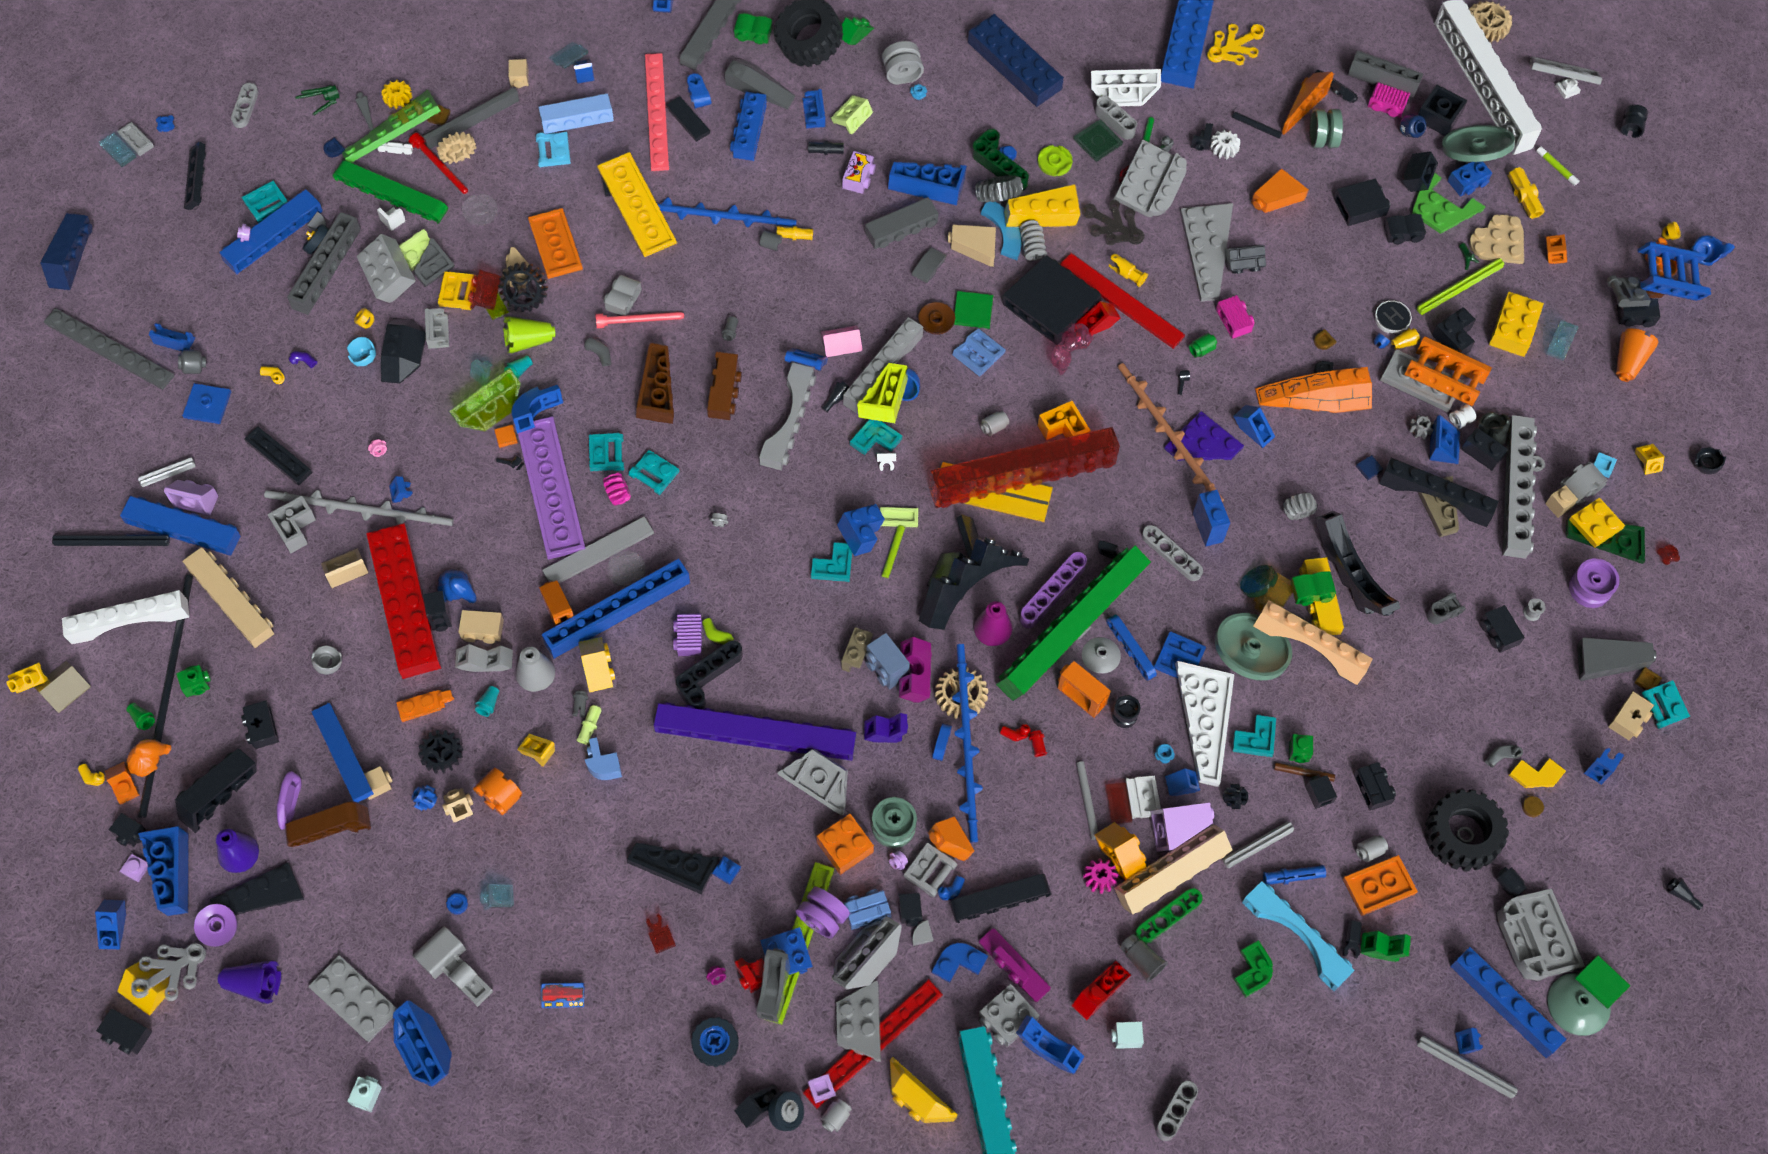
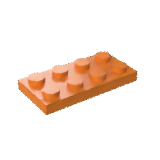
M563 208L528 217L548 279L583 270Z

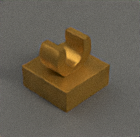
M438 105L441 112L428 118L427 121L442 126L446 124L451 112L449 109Z

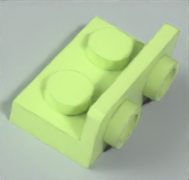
M852 95L831 119L835 124L846 126L848 132L853 134L873 111L868 99Z
M425 229L415 233L413 237L399 245L411 271L416 268L429 244L430 238Z

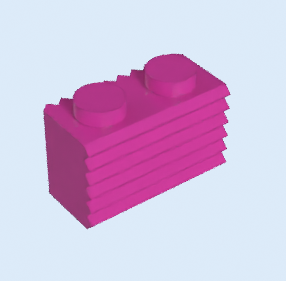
M1377 82L1368 107H1371L1374 111L1388 113L1391 117L1401 118L1410 93Z
M1238 295L1218 302L1216 311L1232 339L1252 332L1255 323L1252 315H1248L1246 304L1243 300L1240 301Z

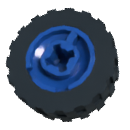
M719 1017L708 1018V1020H703L700 1025L696 1026L691 1040L696 1058L709 1067L723 1066L730 1062L736 1055L739 1047L738 1034L734 1026L728 1023L726 1019L723 1020Z

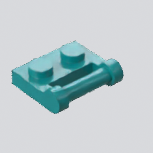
M274 181L241 197L258 224L268 215L277 211L283 204L288 203ZM277 200H280L279 203H277V204H275V205H273V206H271V207L265 209L264 211L258 213V210L264 208L265 206H267V205H269V204H271V203H273V202H275V201H277Z
M623 434L589 435L590 471L624 470V463L622 462ZM609 442H614L615 462H609Z
M648 450L636 466L631 468L628 475L633 479L637 478L654 489L656 494L660 495L680 471L679 468ZM644 469L662 482L658 484L640 471Z
M1673 680L1641 693L1643 698H1646L1647 701L1654 705L1651 710L1657 721L1656 726L1658 729L1690 717ZM1653 694H1656L1657 699L1664 711V714L1667 717L1666 720L1664 719Z

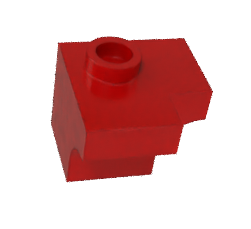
M742 958L735 961V967L741 976L739 982L743 989H749L750 993L761 988L764 972L763 959L761 958L753 963L746 962Z

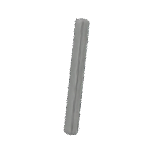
M1422 1036L1419 1039L1418 1047L1509 1098L1515 1097L1518 1090L1517 1087L1426 1036Z

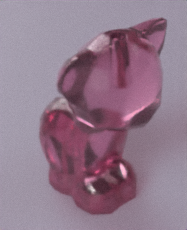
M1073 324L1065 331L1066 338L1063 345H1056L1052 349L1051 363L1055 368L1059 369L1060 375L1065 374L1072 360L1071 352L1087 348L1094 339L1084 324Z

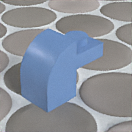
M597 737L589 739L590 746L587 747L589 759H585L590 774L600 780L622 777L617 752L601 756Z

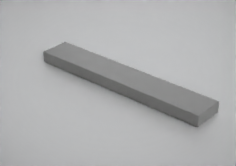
M642 517L585 547V549L579 550L543 569V574L548 582L557 580L558 583H561L654 534V531L646 518Z

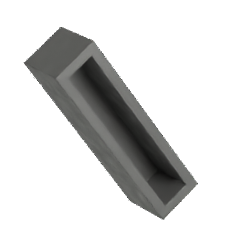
M928 197L865 224V234L874 249L879 247L885 248L895 240L897 242L901 241L909 234L915 235L923 228L935 226L938 222L939 213Z

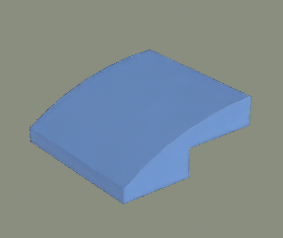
M978 328L967 336L966 341L957 347L952 355L980 377L1006 350Z

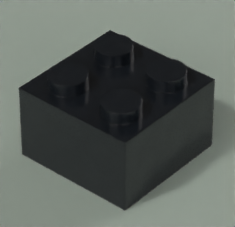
M1436 85L1420 108L1418 115L1425 119L1427 127L1446 136L1463 113L1468 100Z

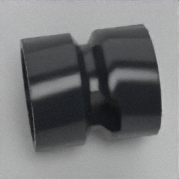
M1638 104L1628 106L1624 112L1621 133L1628 136V131H1632V137H1641L1645 131L1648 110Z
M1123 695L1116 700L1112 719L1118 727L1130 728L1136 723L1141 710L1139 701L1131 695Z

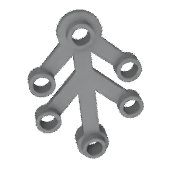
M197 943L189 945L186 949L161 945L157 950V956L162 960L151 959L147 956L142 957L139 960L140 970L149 971L151 968L163 970L147 980L136 979L131 985L132 995L136 998H143L149 993L150 988L170 976L168 988L165 990V998L168 1001L176 1000L178 998L177 986L181 968L189 964L187 975L183 979V986L186 989H193L197 981L195 977L197 964L203 962L206 957L205 948ZM163 950H165V951H167L168 953H166V954H161L160 952L163 951ZM193 953H198V954H199V956H191V955H192ZM170 956L182 957L177 961L165 960ZM148 962L149 965L144 966L142 963ZM193 980L194 982L189 984L186 981ZM137 989H143L144 991H142V992H137L136 990H137ZM169 992H175V993H176L175 995H172V996H171V995H168Z

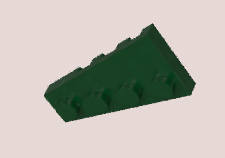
M1568 517L1566 520V538L1592 546L1571 523L1570 517ZM1624 524L1625 527L1596 547L1643 564L1645 562V527Z

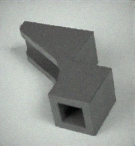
M767 949L762 990L756 1010L758 1018L778 1022L785 1000L784 989L790 972L788 954L781 949Z

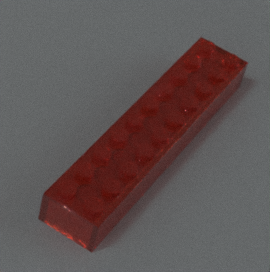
M1113 427L938 468L931 470L929 490L935 508H947L952 504L966 503L973 497L983 499L990 493L995 492L997 495H1000L1010 488L1020 490L1030 483L1036 486L1042 482H1053L1066 476L1074 477L1079 473H1091L1103 467L1110 468L1116 464L1120 444Z

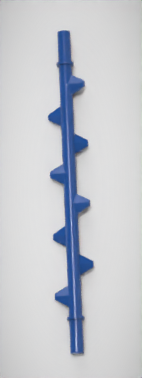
M668 197L662 204L657 203L660 211L677 213L681 220L689 214L711 217L713 224H717L723 218L743 221L746 227H750L753 222L774 224L776 226L793 227L797 225V220L779 218L778 216L772 217L768 210L760 216L739 213L736 205H733L728 212L705 209L703 203H699L695 208L675 206Z
M957 644L958 664L956 665L958 667L960 691L952 696V700L961 704L962 727L954 733L955 736L963 739L965 765L957 770V774L966 777L967 802L959 807L960 811L968 814L967 823H969L970 843H977L978 820L976 818L975 794L983 790V788L974 782L972 757L977 755L980 749L971 745L970 720L977 716V712L969 708L967 684L975 679L973 674L966 672L967 663L965 661L964 644Z

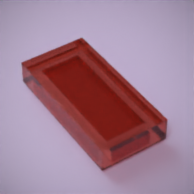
M1126 782L1106 784L1111 823H1132Z

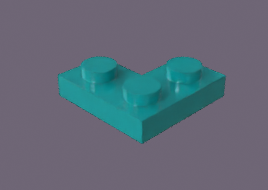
M869 419L850 441V446L866 455L877 442L892 452L901 442L903 436L882 421Z
M834 542L832 560L813 558L811 579L850 582L852 551L848 544Z
M1256 715L1254 733L1235 730L1232 752L1273 757L1276 718Z

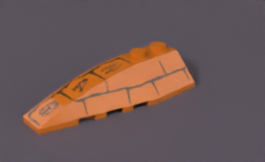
M1368 367L1315 373L1255 388L1258 403L1261 406L1290 407L1293 409H1310L1312 411H1329L1331 413L1372 409V382Z

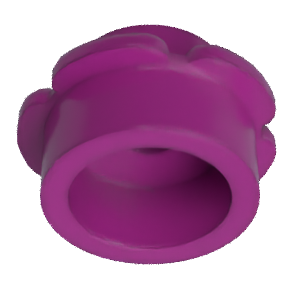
M713 966L708 970L707 980L712 985L723 982L726 979L725 968Z

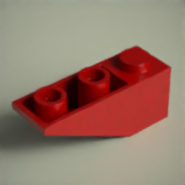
M1115 961L1080 993L1072 1007L1088 1020L1121 987L1131 974Z

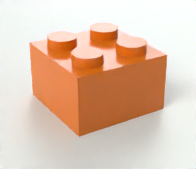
M848 814L817 835V844L840 875L874 852L873 843L851 814Z

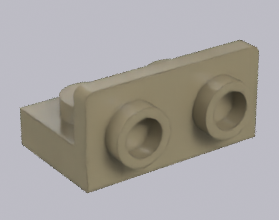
M855 627L841 661L842 670L850 672L851 667L861 668L867 652V645L871 643L873 633Z

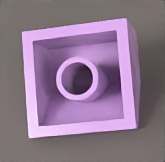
M176 480L164 489L174 508L209 516L218 498L217 492L211 485H199L190 480Z

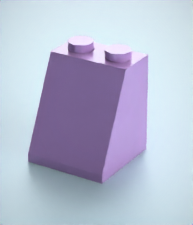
M1210 803L1150 811L1157 852L1173 850L1213 823L1214 811L1210 807Z

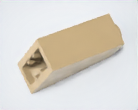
M953 225L952 232H948V243H951V249L994 267L996 227Z

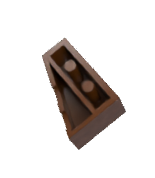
M716 352V368L713 369L712 375H714L710 388L707 408L708 418L730 420L731 414L735 415L736 412L734 398L738 399L739 396L737 383H741L742 371H739L738 354Z

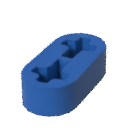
M942 723L933 759L943 761L952 729L951 725Z

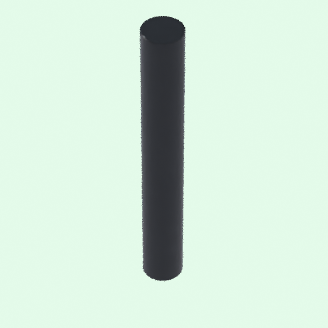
M1234 112L1233 119L1278 139L1283 134L1240 113Z

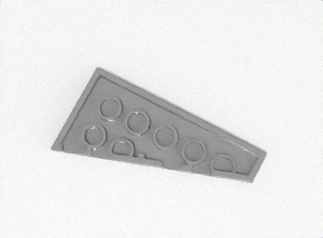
M1233 203L1181 208L1180 211L1201 302L1219 300Z

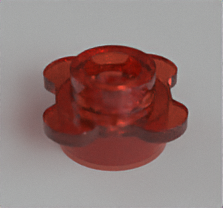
M1667 545L1657 550V554L1661 556L1662 563L1665 565L1680 560L1679 552L1673 545Z

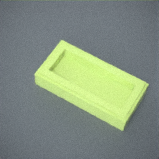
M880 507V511L885 518L881 526L898 527V525H902L904 527H918V508Z

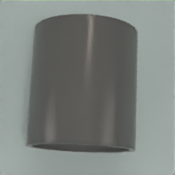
M763 231L760 246L778 251L777 247L782 242V235Z

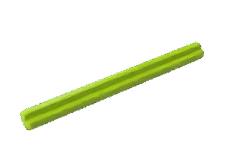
M1497 258L1419 304L1416 308L1417 312L1423 315L1503 268L1504 261L1501 258Z

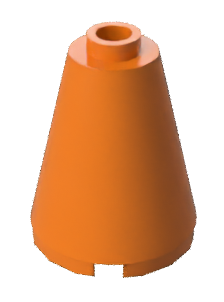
M1635 328L1625 329V332L1622 331L1616 375L1619 376L1618 378L1621 381L1629 382L1635 379L1658 346V339L1651 334L1649 337L1644 335L1645 331Z

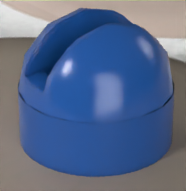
M1378 333L1374 339V345L1376 346L1380 342L1379 349H1383L1391 341Z

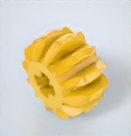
M398 80L395 82L390 81L389 85L384 84V89L382 90L384 103L389 108L394 106L396 110L399 106L405 107L404 103L409 104L412 99L410 86L406 85L404 81L399 82Z

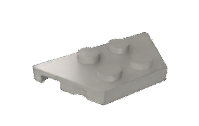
M813 749L778 772V775L841 816L844 815L848 778L847 769Z
M874 981L869 986H865L836 1002L837 1044L845 1049H852L857 1054L862 1056L864 1054L874 1058L877 1062H881L879 983Z

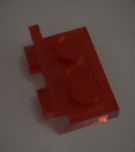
M479 270L477 276L473 275L471 281L473 291H470L468 296V302H471L469 309H474L475 305L494 310L499 289L498 285L500 284V275Z

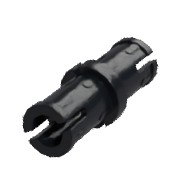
M828 141L820 143L809 142L808 153H824V155L844 154V143H828Z

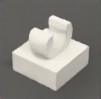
M1573 78L1556 84V88L1564 99L1579 94L1581 91L1577 86V80Z
M877 453V462H880V470L883 471L885 463H889L890 470H893L894 464L892 461H896V453Z

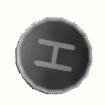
M1398 301L1383 302L1377 307L1375 312V323L1386 333L1399 334L1404 332L1409 327L1412 319L1408 307Z

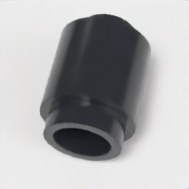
M1504 867L1497 873L1499 876L1497 882L1509 895L1512 894L1513 897H1517L1528 888L1524 884L1525 881L1513 867L1510 869Z

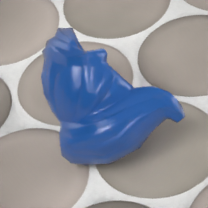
M1705 235L1696 239L1690 251L1707 254V258L1699 262V264L1711 266L1720 258L1726 257L1735 247L1733 244L1720 241L1714 236Z
M446 570L439 576L437 590H443L446 600L453 601L462 598L469 603L477 601L468 576L463 571Z

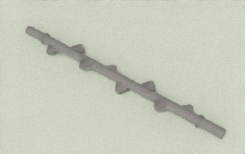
M266 490L264 494L265 498L283 500V502H291L301 496ZM316 490L310 497L303 496L307 504L326 507L328 514H332L336 509L361 512L364 521H368L375 514L395 517L398 525L403 524L407 519L427 522L432 525L440 524L453 526L454 522L452 518L439 517L434 514L427 515L423 507L416 513L393 510L390 501H385L381 507L357 504L355 497H351L346 502L322 499L319 490Z

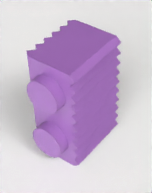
M701 613L677 614V620L673 622L674 632H677V638L673 639L674 650H677L678 656H702Z

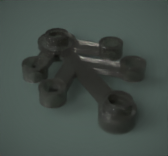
M1112 200L1109 203V210L1112 212L1114 220L1097 211L1093 204H1087L1083 207L1082 214L1085 218H1096L1108 225L1104 227L1098 224L1092 225L1090 230L1092 236L1098 237L1101 234H1107L1105 242L1108 245L1126 241L1137 245L1143 242L1144 233L1136 226L1134 220L1135 211L1132 208L1126 209L1124 213V218L1128 221L1129 228L1123 225L1119 212L1120 202L1117 200ZM1114 232H1121L1123 235L1116 236Z

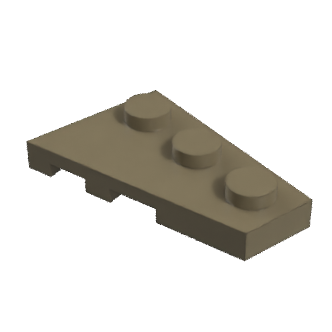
M1453 476L1443 478L1453 482ZM1418 492L1439 537L1457 533L1459 530L1457 508L1438 497Z

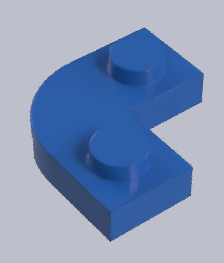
M964 943L952 944L942 952L932 973L949 983L960 965L979 975L988 955Z

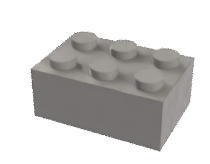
M380 234L356 256L377 299L391 303L416 281L396 239Z

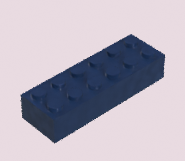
M995 13L969 30L968 44L1036 107L1062 90L1064 77Z

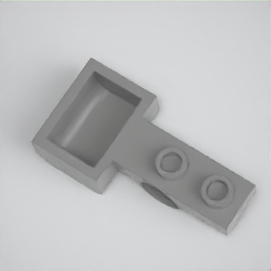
M443 926L412 956L434 979L441 973H444L478 1007L493 993V990L459 957L466 951V948Z

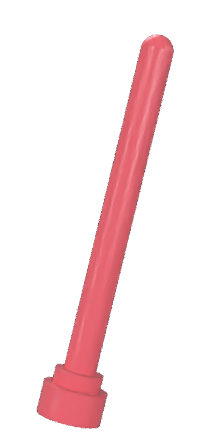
M671 312L611 317L601 313L596 314V325L598 329L604 328L608 324L683 319L684 313Z

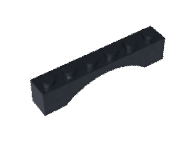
M1390 458L1379 483L1395 491H1416L1438 497L1456 507L1469 521L1486 528L1499 502L1394 458Z

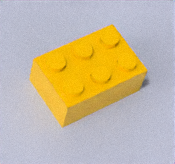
M1508 291L1489 345L1524 357L1531 345L1544 303Z

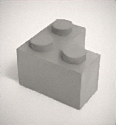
M303 496L267 514L290 554L308 544L300 529L316 521Z

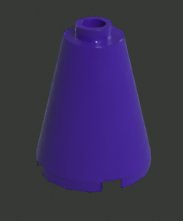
M224 829L216 837L218 862L226 871L231 873L245 872L256 863L259 847L256 840L250 835L231 829Z
M268 960L226 967L219 973L218 983L222 989L264 1004H269L274 1001L271 1000L273 993L278 995L282 975L281 971H277L276 968L279 964Z

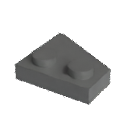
M432 238L420 262L417 264L414 274L423 286L427 287L443 276L444 272L453 269L455 265Z

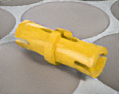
M777 226L776 234L782 235V238H791L795 241L796 239H813V229L797 228V226H793V228Z

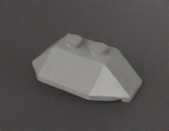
M885 916L881 921L874 922L863 928L837 957L832 980L846 989L869 986L897 954L902 926Z

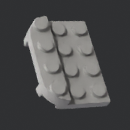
M1142 140L1114 200L1147 217L1164 214L1171 206L1184 179L1187 169L1186 159L1182 158L1178 153L1172 155Z
M1552 889L1514 897L1498 910L1497 917L1500 928L1523 978L1539 981L1546 977L1578 970L1585 966Z

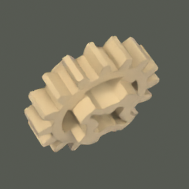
M456 132L454 136L449 134V138H442L444 142H439V147H437L440 160L442 159L444 163L448 161L451 164L452 162L463 161L464 158H470V154L475 153L476 143L469 133L465 135V132H462L459 135Z

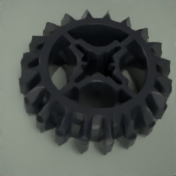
M525 262L521 263V267L518 263H515L514 267L510 265L508 271L504 270L502 272L504 276L499 278L503 282L498 285L499 288L503 289L499 294L505 295L502 300L504 302L506 300L509 301L508 307L515 305L514 310L516 311L519 307L521 312H524L526 308L529 312L533 310V307L537 309L539 304L544 303L543 298L547 297V293L544 291H547L549 287L543 284L548 281L547 279L542 280L544 273L538 274L539 267L533 270V264L531 263L528 267H526ZM523 273L529 276L526 279H521L514 275ZM533 280L535 281L537 286V293L535 292V289L532 287ZM510 281L515 288L514 294L510 289ZM528 281V283L525 285L526 288L519 293V291L521 290V285L525 284ZM521 295H525L528 298L531 297L532 300L524 301L518 298Z

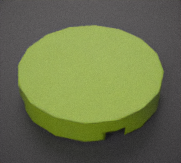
M1054 145L1043 148L1037 160L1042 172L1050 176H1062L1071 169L1073 162L1069 150L1063 146L1053 147Z

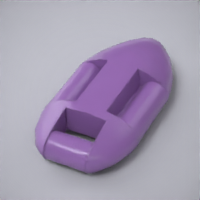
M293 771L287 772L284 776L278 797L277 822L281 830L285 829V824L291 822L294 817L295 806L301 789V778Z

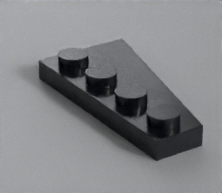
M636 843L627 858L628 864L701 895L719 861V857L716 856L711 858L702 856L699 853H682V850H665L659 846Z
M289 863L210 899L211 904L227 906L235 915L305 900Z

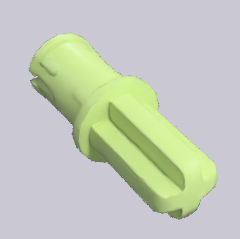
M596 705L590 706L585 721H582L583 726L577 742L589 745V739L594 729H597L596 723L602 711L600 707Z

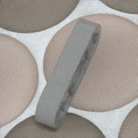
M246 83L241 87L231 120L237 128L245 127L251 117L258 97V89L253 83ZM244 103L250 104L249 107L245 109L240 108L241 105Z

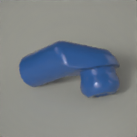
M955 876L952 886L940 887L938 889L940 899L947 901L958 897L965 879Z

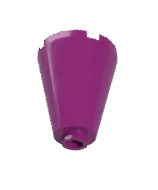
M995 601L988 604L974 622V632L977 639L987 646L1003 645L1012 635V622L1005 606L1000 602Z

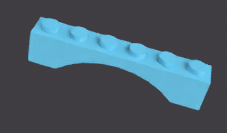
M1261 881L1244 898L1242 903L1256 917L1279 922L1290 928L1304 941L1314 957L1318 977L1333 991L1354 972L1352 964L1346 958H1341L1336 953L1335 947L1330 943H1326L1316 929L1310 928L1300 914L1293 912L1290 909L1289 903L1284 899H1280L1270 885H1265Z

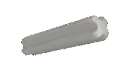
M192 457L139 476L138 481L142 487L195 468V462Z

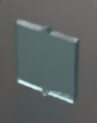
M572 42L549 57V59L556 66L559 65L566 69L589 52L582 45Z

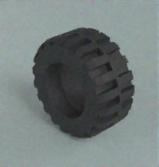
M795 0L790 6L787 5L784 8V12H781L778 16L779 20L775 22V40L784 56L791 63L797 64V66L803 67L806 65V67H812L813 64H816V66L820 65L822 61L829 60V57L837 52L836 48H839L841 45L840 40L843 38L842 24L832 6L824 0ZM821 24L820 29L813 37L806 40H796L800 31L806 26Z
M1458 789L1456 793L1451 791L1445 797H1441L1429 813L1425 823L1427 826L1425 836H1429L1426 842L1428 847L1433 846L1434 850L1432 853L1434 856L1437 857L1439 855L1442 858L1441 862L1446 865L1448 862L1452 864L1451 868L1456 870L1459 867H1462L1463 871H1470L1472 867L1474 870H1479L1483 866H1488L1507 843L1506 838L1509 836V829L1506 828L1508 820L1503 818L1504 811L1501 807L1497 808V802L1494 799L1490 801L1486 798V794H1476V790L1469 789L1468 792H1465V789ZM1456 815H1464L1474 819L1483 831V842L1477 845H1470L1458 840L1450 829V818Z

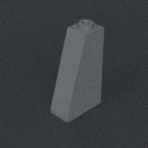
M1582 638L1577 644L1580 681L1644 669V667L1649 668L1656 660V651L1653 648V643Z

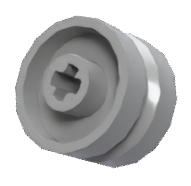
M908 41L896 42L884 50L882 61L889 82L895 85L911 83L922 76L924 67L920 59L919 48L916 44Z

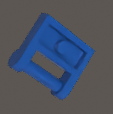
M792 348L786 352L785 361L812 366L816 370L821 371L822 367L827 364L828 357Z

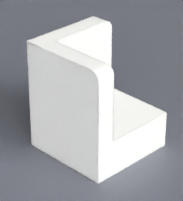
M393 207L386 213L381 208L377 209L380 220L391 231L406 221L400 208L396 210Z

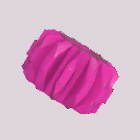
M620 472L612 473L603 479L605 491L613 505H621L630 500V491Z
M1099 858L1097 863L1092 860L1090 861V866H1085L1084 870L1086 873L1083 874V879L1087 880L1085 883L1086 887L1093 885L1092 892L1099 888V893L1103 894L1104 888L1107 892H1110L1111 886H1116L1117 882L1115 879L1118 878V873L1114 872L1115 866L1109 867V860L1104 864L1102 859ZM1100 873H1103L1104 876L1101 879L1097 877Z

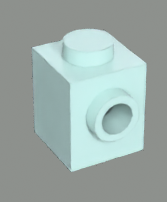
M1120 1022L1115 1024L1114 1029H1111V1041L1115 1042L1116 1049L1142 1047L1144 1043L1142 1022Z
M366 1076L365 1079L358 1077L348 1102L352 1106L372 1112L382 1089L377 1083L378 1080L370 1076Z

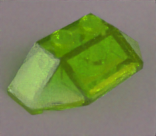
M509 368L465 397L449 412L460 427L487 431L512 413V407L518 399L521 383Z

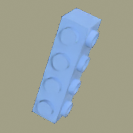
M608 94L539 106L544 134L614 121Z

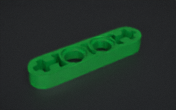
M1197 889L1187 890L1137 928L1135 935L1140 940H1143L1145 944L1152 942L1199 907L1203 899L1201 892ZM1189 894H1190L1191 896L1196 895V896H1197V899H1196V902H1197V903H1195L1194 901H1191V902L1187 905V907H1186V905H1185L1184 903H1185L1186 901H1188V899H1189V897H1190ZM1173 906L1181 907L1182 914L1179 916L1174 915L1171 912V908ZM1156 918H1164L1167 925L1163 928L1158 927L1155 923ZM1149 923H1151L1154 930L1149 933L1148 939L1147 937L1142 938L1140 936L1141 930H1149L1151 927Z

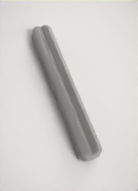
M1287 821L1224 857L1223 863L1227 868L1233 867L1294 831L1293 825Z

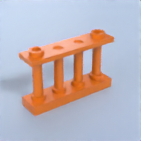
M1424 336L1416 352L1421 356L1417 362L1411 360L1404 375L1473 407L1480 394V391L1475 388L1478 382L1481 384L1485 383L1492 367ZM1427 359L1437 363L1434 370L1424 366ZM1444 366L1454 371L1451 378L1441 374ZM1461 374L1471 379L1468 386L1458 381Z

